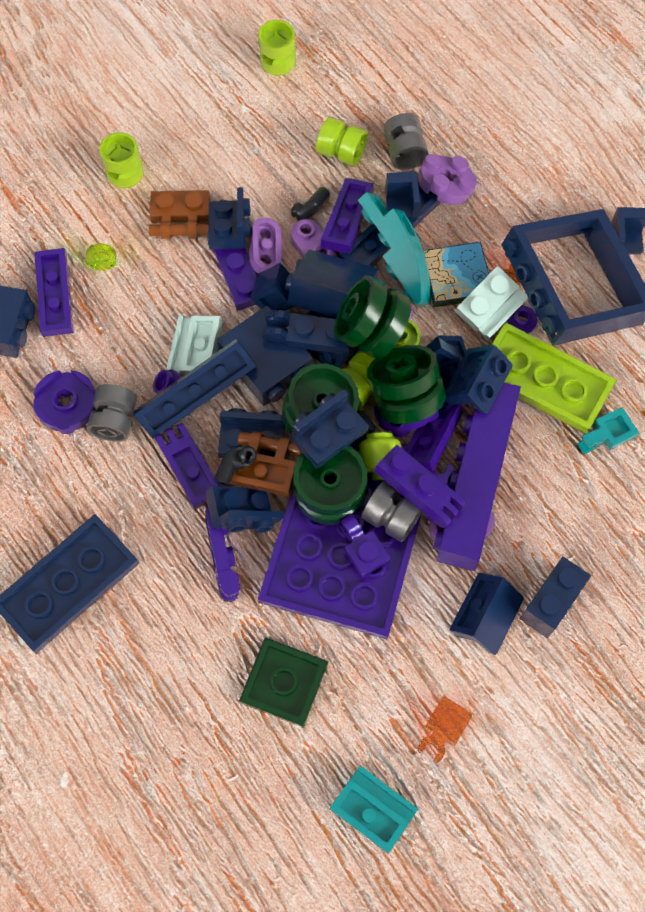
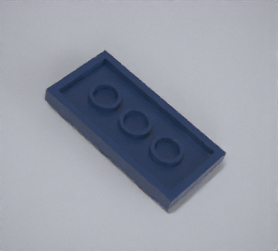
M94 514L0 594V614L29 648L37 654L140 562L103 521Z

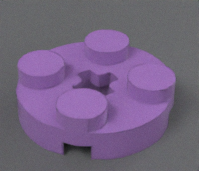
M429 154L426 156L417 177L418 183L424 192L428 194L429 191H432L438 195L436 200L451 205L466 202L477 185L474 173L468 168V161L461 156L451 158Z

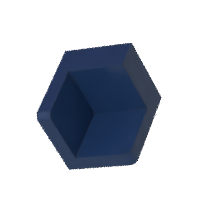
M417 171L387 173L385 195L388 211L394 208L404 211L408 219H418L420 196Z
M617 207L611 221L628 254H642V230L645 226V208Z
M279 263L257 275L251 299L260 309L266 305L276 311H286L293 307L287 304L289 292L285 291L286 281L290 274L288 270Z

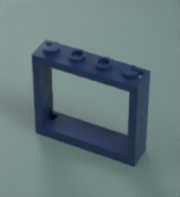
M604 209L512 226L501 245L552 346L645 323V283ZM584 234L623 307L569 319L531 244Z

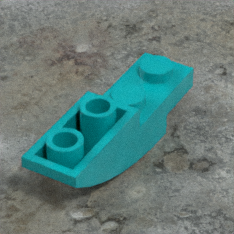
M366 192L358 201L363 207L361 212L370 224H375L380 231L378 237L387 248L391 247L383 255L387 262L386 269L395 280L399 279L404 287L403 293L409 296L412 304L427 306L431 302L429 270L423 248L411 222L404 211L394 208L388 211L378 195Z

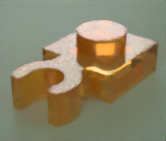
M443 695L425 725V728L433 733L431 736L421 740L417 752L422 753L428 744L434 745L437 748V755L434 757L433 762L437 764L444 757L445 741L455 746L473 714Z

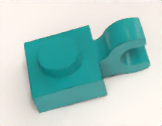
M623 407L596 419L592 424L595 430L581 437L583 441L578 442L577 445L583 454L595 450L603 443H605L610 451L635 439L639 431Z

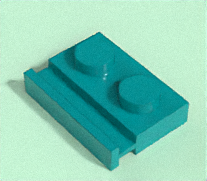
M360 765L329 810L389 854L418 811V808Z

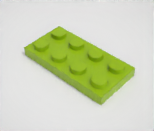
M505 322L492 345L495 344L513 365L505 383L521 386L518 398L587 434L617 379Z

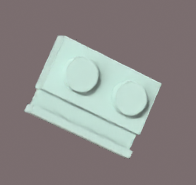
M497 266L455 309V312L476 332L479 331L484 336V339L488 341L515 311L520 308L528 299V296L519 289L520 286Z
M179 315L166 370H175L184 376L217 353L219 348L217 339L221 337L224 324L220 316L192 315L191 318H184L183 315Z

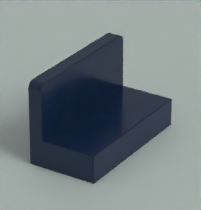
M478 573L449 630L456 637L475 641L488 653L496 655L524 597L504 577Z

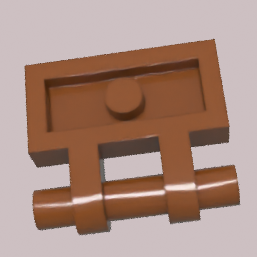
M209 190L151 191V223L161 224L149 225L150 237L161 236L162 239H171V236H188V239H197L198 236L208 235L209 223L198 224V222H209ZM172 222H187V224H172Z
M253 431L252 434L240 432L238 444L252 446L257 456L253 464L234 472L230 484L290 497L294 484L296 461L287 460L289 455L300 456L302 452L290 440L291 438L282 436L280 439L266 437L263 432ZM265 449L275 451L276 453L275 457L261 455L259 452Z

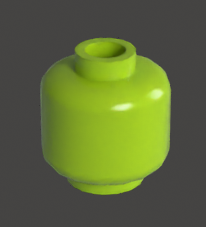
M392 433L366 434V439L359 443V454L362 456L367 467V474H371L372 480H384L374 472L375 467L396 445L401 447V442L393 438Z

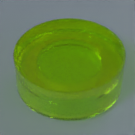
M93 244L86 250V264L90 268L99 271L112 269L116 265V251L107 244Z

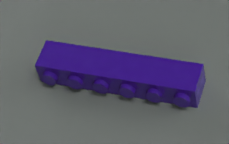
M504 382L487 414H481L475 408L474 416L467 415L463 433L468 434L467 443L460 442L455 460L461 462L460 471L452 472L449 488L462 497L466 505L462 510L458 511L454 519H450L451 522L445 527L444 531L437 530L433 549L439 550L436 562L474 572L477 569L521 386Z

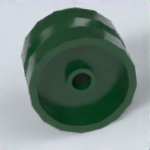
M365 275L351 287L341 304L334 324L335 339L351 347L358 346L360 352L379 360L385 357L398 343L408 324L411 313V300L408 295L393 288L387 289L385 283L372 276Z
M406 345L393 348L385 357L379 360L374 359L367 369V379L371 391L374 393L378 414L385 421L393 424H409L422 421L434 415L442 408L446 400V392L442 377L440 376L437 357L430 348L420 345Z
M327 363L312 364L301 369L291 380L281 408L283 422L289 433L292 435L293 422L302 413L307 411L312 413L319 408V403L331 393L337 395L343 389L349 393L347 402L357 412L360 402L359 393L351 376L341 368Z
M347 446L317 470L303 454L299 456L294 467V496L299 509L310 520L322 525H338L344 518L351 514L355 516L360 511L366 497L367 467L362 456L355 449Z

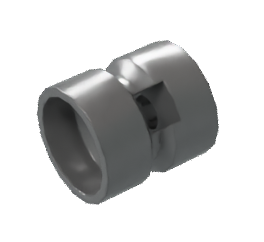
M402 113L391 117L385 123L383 131L389 146V154L393 166L397 169L407 170L423 164L429 152L418 116L412 113Z
M99 385L96 388L93 400V407L96 410H92L86 428L87 432L106 441H126L131 426L129 416L133 415L136 405V394L118 385Z
M383 481L368 501L361 518L375 527L385 526L386 533L402 543L411 532L422 511L407 498L400 497V493Z

